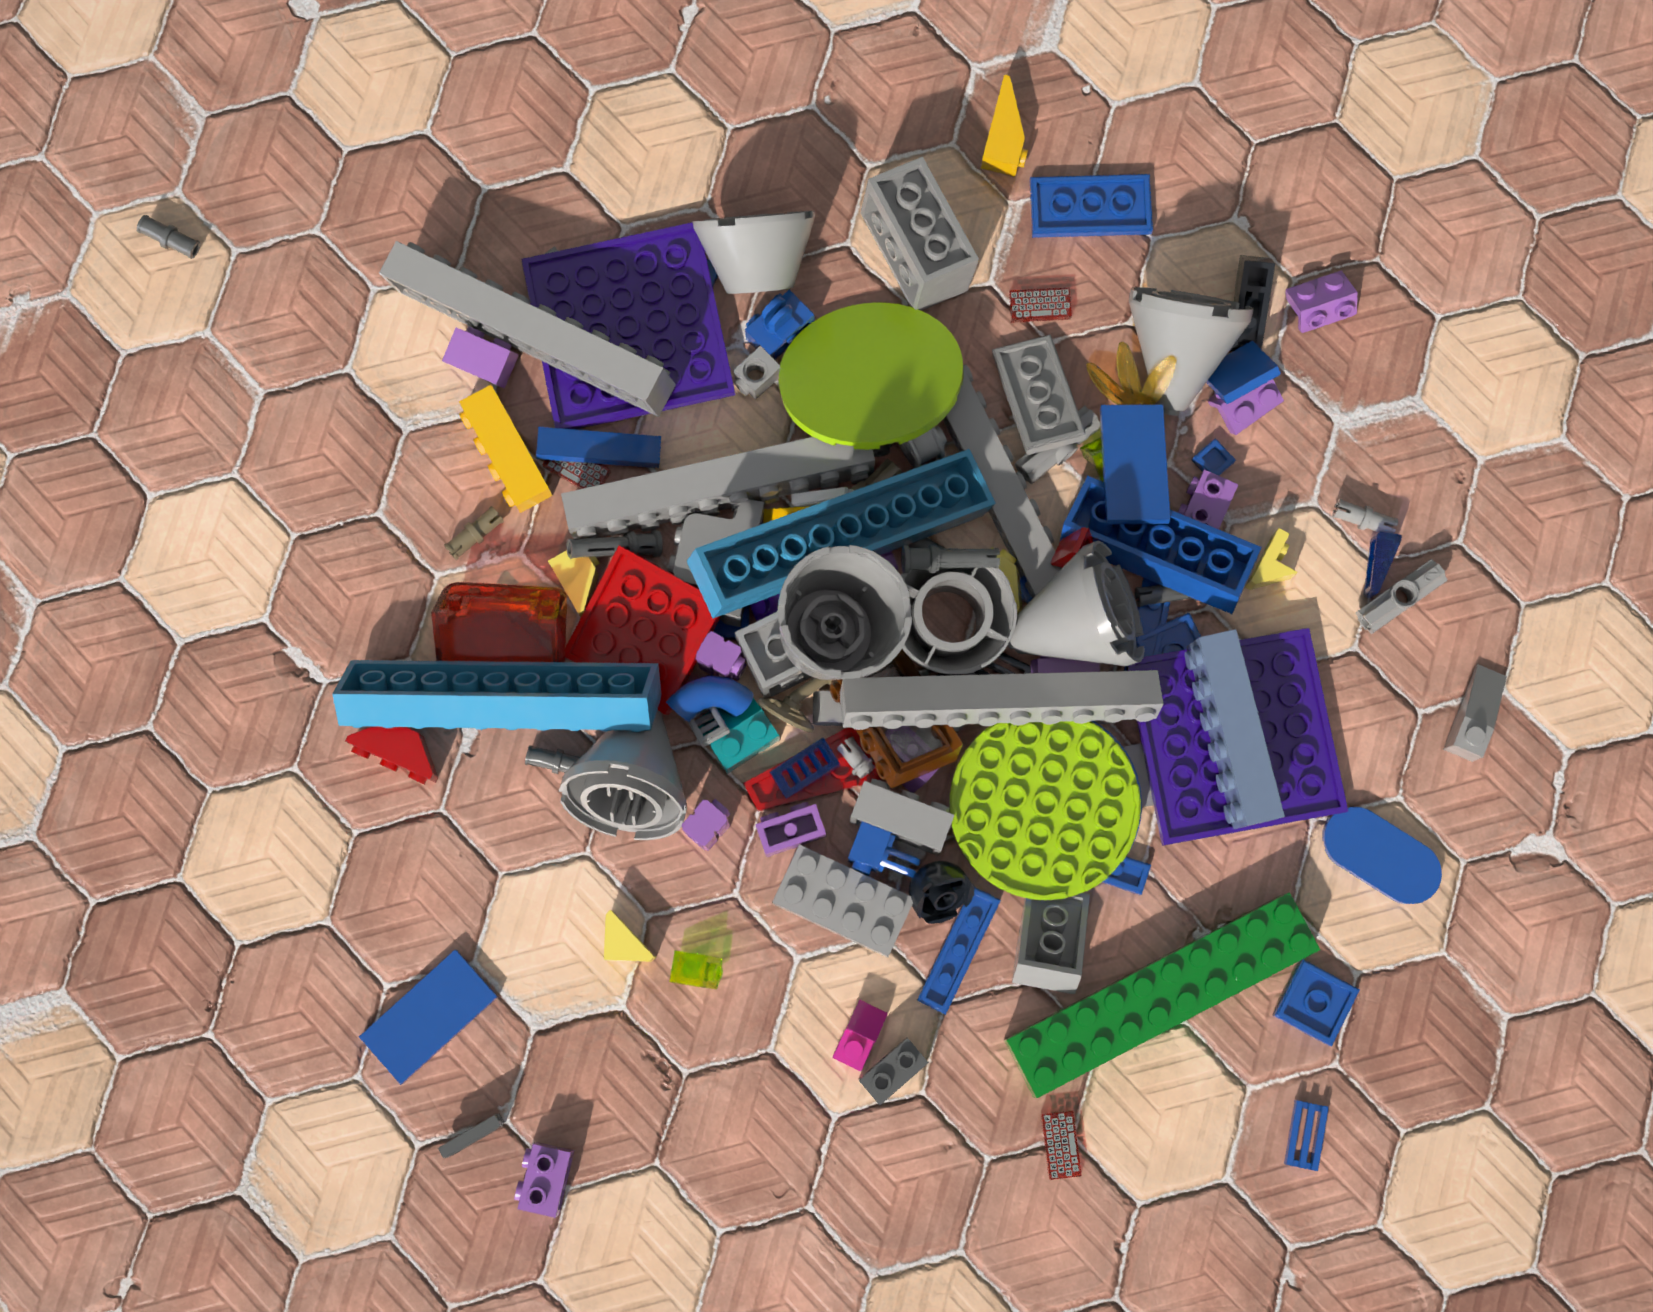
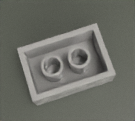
M872 779L871 783L864 781L851 814L850 823L860 826L863 821L892 832V835L896 836L895 840L938 856L954 818L953 814L948 813L950 808L933 801L929 806L919 802L920 796L902 790L901 794L889 790L890 786L887 783L877 779Z

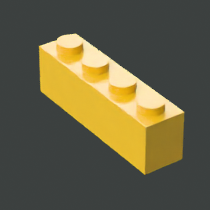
M489 385L459 401L464 411L458 414L467 430L472 427L478 437L474 438L473 441L481 456L487 453L492 461L487 467L495 481L500 479L503 481L506 489L501 492L509 507L516 505L519 512L522 513L553 496L493 386Z

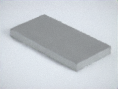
M1051 335L992 349V356L1026 455L1086 440V432Z

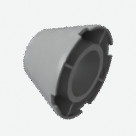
M815 211L705 219L704 221L697 220L693 221V228L726 293L738 294L794 288L815 220Z
M940 568L936 573H930L929 570H910L909 573L901 574L910 594L909 600L912 617L910 633L902 649L914 662L939 674L962 675L986 667L1005 650L1015 630L1017 604L1010 587V582L999 568ZM940 592H950L963 597L971 605L975 613L976 630L973 637L956 643L946 642L935 637L924 623L922 617L923 601L929 596Z

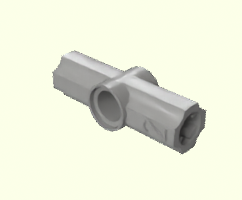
M1084 406L1078 412L1087 440L1101 428V423L1096 414ZM1084 441L1030 455L1025 454L1015 463V467L1018 472H1021L1025 481L1032 485L1056 464L1059 466L1070 458Z
M1430 559L1356 612L1359 623L1365 630L1373 634L1448 580L1445 571L1439 563ZM1396 590H1401L1406 594L1407 603H1402L1396 598Z

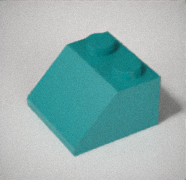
M754 698L749 707L737 717H733L726 710L716 707L730 733L712 742L709 746L727 774L780 740L779 734ZM713 718L705 722L704 724L698 726V728L700 729L704 727L705 725L713 722L715 719ZM719 725L705 732L702 735L705 736L711 733L712 731L720 728Z

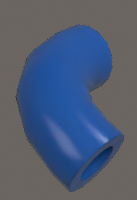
M705 676L687 682L673 693L666 703L682 718L691 722L698 713L710 707L722 708L733 717H737L749 707L754 694L746 686L728 677Z

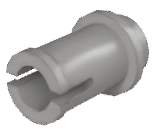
M854 737L844 741L848 747L842 743L838 746L837 750L853 768V775H858L861 779L874 770L873 758L866 756L856 743Z

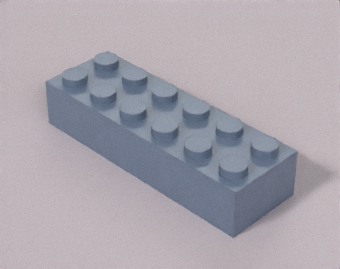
M1234 629L1199 637L1187 646L1188 651L1185 652V662L1187 668L1193 670L1196 681L1192 683L1194 696L1197 701L1201 700L1203 712L1200 713L1201 724L1204 731L1209 732L1211 743L1208 744L1209 755L1212 762L1217 763L1219 774H1216V783L1220 793L1224 792L1227 805H1224L1225 818L1228 824L1232 823L1233 829L1283 818L1285 815L1237 630Z

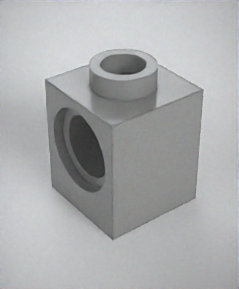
M759 346L734 369L736 379L734 384L745 396L750 394L756 400L779 379L780 365ZM752 370H760L764 373L763 377L759 380L750 379L748 374Z

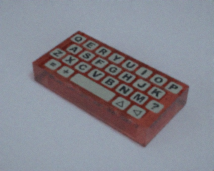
M1070 287L1009 291L1011 323L1070 320L1072 318Z
M545 460L542 464L545 469L579 489L604 484L611 474L610 469L595 463Z
M1073 1110L1040 1114L1049 1180L1082 1176Z

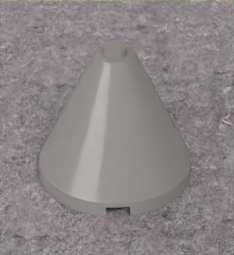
M1132 287L1128 301L1155 405H1163L1164 414L1178 416L1179 411H1186L1249 325L1254 308L1246 306L1245 309H1239L1240 303L1200 294L1171 290V292L1156 291V288Z
M1095 541L1084 545L1017 614L1015 630L1008 644L1010 649H1015L1017 653L1121 666H1129L1142 661L1145 648L1144 646L1136 647V637L1144 635L1138 608L1121 566L1116 565L1112 567L1105 558L1112 555V552L1103 542Z
M657 710L651 730L641 732L611 730L605 732L565 772L559 788V792H562L560 802L573 818L589 828L616 837L618 830L636 832L634 840L665 838L676 833L682 827L681 825L684 822L687 811V803L660 711Z

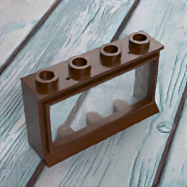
M901 649L898 655L884 668L860 678L921 675L910 657ZM843 679L832 680L830 685V693L837 703H840V689ZM933 725L928 728L901 726L896 729H887L881 726L856 730L860 736L863 750L867 754L870 753L875 761L878 775L881 779L887 781L891 789L955 762L963 746L954 728L948 725Z

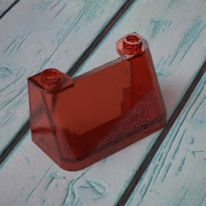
M455 582L447 585L442 590L431 612L436 661L565 662L567 595L561 588Z

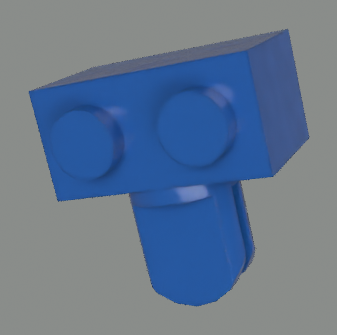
M789 289L783 295L781 293L777 294L763 309L761 315L757 313L750 318L745 329L746 339L755 349L761 346L776 360L787 350L793 339L804 328L814 322V314Z
M863 821L848 857V862L853 864L852 869L869 876L871 871L882 873L883 869L886 868L911 878L914 877L916 871L887 860L888 856L915 866H919L921 860L893 849L892 845L896 836L892 835V832Z

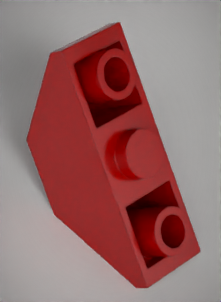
M372 726L348 735L345 742L353 746L351 752L366 759H369L371 754L381 758L380 765L397 772L399 767L410 771L408 777L425 785L427 779L436 783L438 779L424 736L407 727L383 728Z

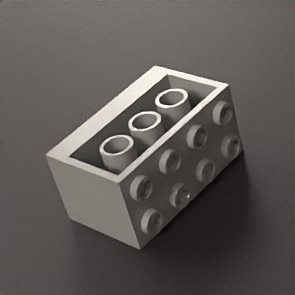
M923 156L869 178L860 213L909 305L915 310L922 311L967 292L979 258Z
M778 611L735 632L737 644L741 647L742 655L746 659V663L764 698H771L812 678L800 671L786 655L781 642ZM830 623L826 632L832 635L836 627Z

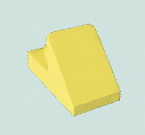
M1280 528L1274 532L1245 588L1253 590L1289 580L1297 574V571L1276 561V559L1282 561L1290 546L1285 543L1290 533Z

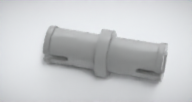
M1340 498L1334 506L1346 510V512L1339 509L1333 510V518H1339L1356 524L1358 529L1365 530L1368 528L1392 537L1396 531L1395 528L1386 525L1397 526L1398 518L1375 512L1373 507L1367 505L1361 507L1343 501Z

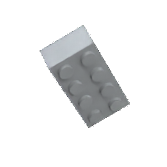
M800 844L772 902L777 907L886 958L889 957L913 904L911 896Z

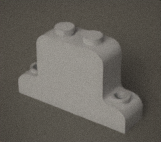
M755 500L742 502L738 508H735L733 519L698 513L687 516L683 527H677L674 545H678V551L676 556L671 555L668 572L698 588L687 564V559L695 548L761 525L764 516V502ZM744 607L722 615L720 620L727 625L741 627Z

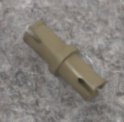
M491 506L489 510L473 523H466L464 525L465 529L448 543H445L444 547L457 560L476 543L481 544L484 541L483 537L500 523H503L504 520L501 516H498L499 513Z

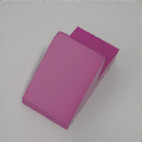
M859 999L832 1058L861 1072L888 1013Z

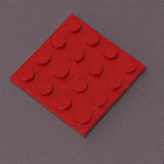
M619 545L569 639L562 656L576 663H658L662 696L657 710L665 715H669L672 708L666 701L673 693L686 684L697 663V651L706 635L714 631L721 616L712 618L699 588Z

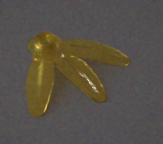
M1125 342L1119 343L1116 359L1118 377L1122 388L1095 363H1087L1086 368L1096 387L1115 404L1156 405L1155 403L1165 393L1173 378L1177 361L1173 356L1165 358L1151 372L1142 390L1134 357L1129 345Z

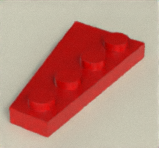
M847 727L743 784L759 812L862 786L864 781L871 783L872 779L880 781L883 779L878 775L876 766L873 771L861 779L858 775L852 774L853 768L837 748L841 743L848 747L844 741L850 737H854L862 750L863 748L856 729ZM863 750V752L866 754V756H867L868 758H871L870 753L867 754V753Z

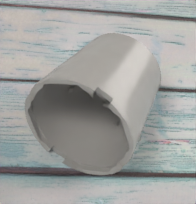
M859 546L825 547L807 555L787 576L778 600L781 642L789 660L803 673L823 680L860 678L884 668L903 648L912 624L910 594L903 578L895 567L882 556ZM830 623L836 627L832 635L826 632Z

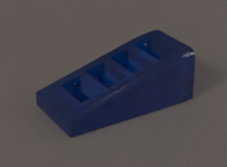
M1380 531L1370 539L1364 597L1371 598L1381 589L1402 541V535Z
M821 738L770 771V774L784 797L788 799L840 767V763L825 739ZM818 750H820L828 763L824 767L814 754ZM809 757L817 770L813 774L804 762V759ZM795 764L799 765L806 776L802 781L792 767ZM786 770L796 784L792 788H790L782 775V772Z

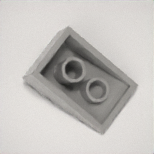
M1080 893L1057 900L1024 899L1012 983L1069 994L1076 993L1082 976L1090 894Z

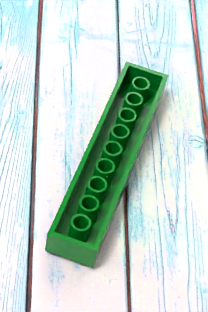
M1290 892L1285 893L1005 1038L1004 1042L1032 1096L1037 1099L1321 949Z

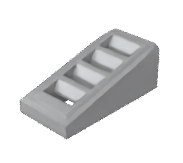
M716 707L702 710L691 722H688L702 748L730 733ZM707 711H710V713H708L707 715L694 721V719L698 716L706 713ZM713 718L715 719L713 722L705 725L704 727L700 729L698 728V726L704 724L705 722ZM719 725L720 728L712 731L711 733L705 736L702 735L705 732Z

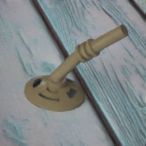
M812 678L793 691L790 696H785L783 701L774 698H759L757 702L762 708L782 721L803 731L813 732L814 727L812 723L800 711L802 706L800 702L825 684L831 685L832 680Z

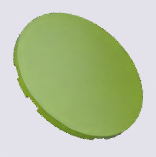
M882 302L862 303L840 308L818 318L793 339L780 364L779 388L787 413L810 436L834 446L841 444L853 446L854 449L860 450L880 449V445L895 442L902 444L913 440L931 430L946 417L955 405L961 385H963V358L959 345L952 333L931 315L901 304Z
M1060 721L1050 725L1043 722H1028L1024 725L996 723L984 730L970 744L960 759L953 776L949 796L950 814L954 815L951 824L957 843L968 862L982 877L1010 894L1035 900H1057L1086 892L1107 879L1119 864L1122 863L1136 837L1141 813L1139 785L1137 784L1132 764L1120 745L1102 730L1100 726L1091 721L1083 724H1078L1074 721Z

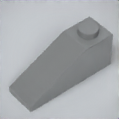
M1479 664L1475 666L1443 750L1471 762L1484 757L1495 728L1507 676Z

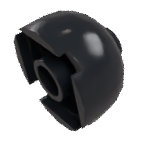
M935 861L922 866L914 875L909 885V896H911L913 902L912 907L920 919L924 918L925 922L929 924L942 923L958 915L956 910L962 904L967 907L971 903L974 896V885L958 865L948 861Z

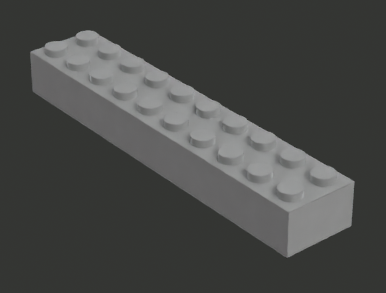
M398 241L395 242L379 274L399 293L486 335L512 345L511 347L657 417L660 416L676 384L669 376L670 372L663 368L664 363L649 355L644 359L636 355L637 351L624 343H620L619 346L609 342L610 338L597 330H593L591 334L582 329L583 325L569 317H566L564 321L556 317L557 313L542 304L538 308L529 304L530 300L517 292L509 295L503 292L504 288L489 279L484 283L476 279L477 275L464 267H460L459 270L450 267L451 263L445 258L436 254L431 258L424 254V249L414 243L408 242L406 246Z
M810 437L562 493L561 497L568 529L573 539L597 538L610 535L611 537H619L628 531L641 529L643 532L656 530L660 527L659 524L671 522L672 525L683 524L686 517L694 513L717 516L720 514V510L731 508L732 511H735V508H738L742 502L747 500L771 504L779 501V497L794 493L809 492V490L821 488V490L838 488L839 483L851 481L852 484H857L862 480L865 481L874 472L875 458L872 449L860 450L854 449L853 446L841 444L834 446Z

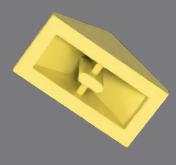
M610 910L606 913L604 960L652 962L656 958L614 911Z

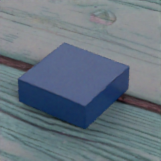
M1215 438L1196 454L1192 461L1202 472L1205 469L1220 476L1235 463L1236 459Z

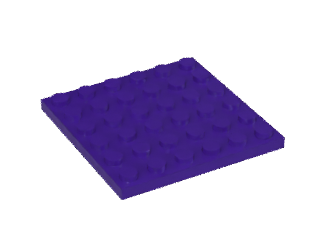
M693 222L521 259L530 305L538 308L542 304L557 313L556 317L564 321L566 317L572 318L583 325V330L591 334L593 330H597L610 338L609 342L619 346L620 343L627 344L637 351L636 355L644 359L649 355L664 363L663 368L670 372L669 376L676 385L662 411L736 395L706 254L693 228ZM542 361L555 428L576 430L651 414Z
M1309 628L1239 640L1285 817L1243 828L1233 829L1232 823L1228 824L1225 818L1224 805H1227L1224 792L1220 793L1216 783V774H1219L1217 763L1212 762L1209 755L1208 744L1211 743L1209 732L1204 731L1201 724L1200 713L1203 712L1201 700L1197 701L1192 688V683L1196 682L1193 670L1187 668L1185 662V652L1188 649L1143 657L1142 661L1126 666L1127 671L1158 670L1163 706L1156 719L1147 722L1137 721L1162 846L1348 812Z

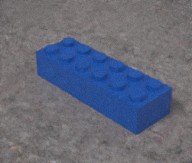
M1088 475L1063 524L1060 537L1061 541L1082 527L1089 528L1093 542L1101 541L1111 550L1112 555L1105 557L1110 564L1120 565L1124 570L1232 615L1262 548L1173 510H1170L1169 524H1106L1104 482Z

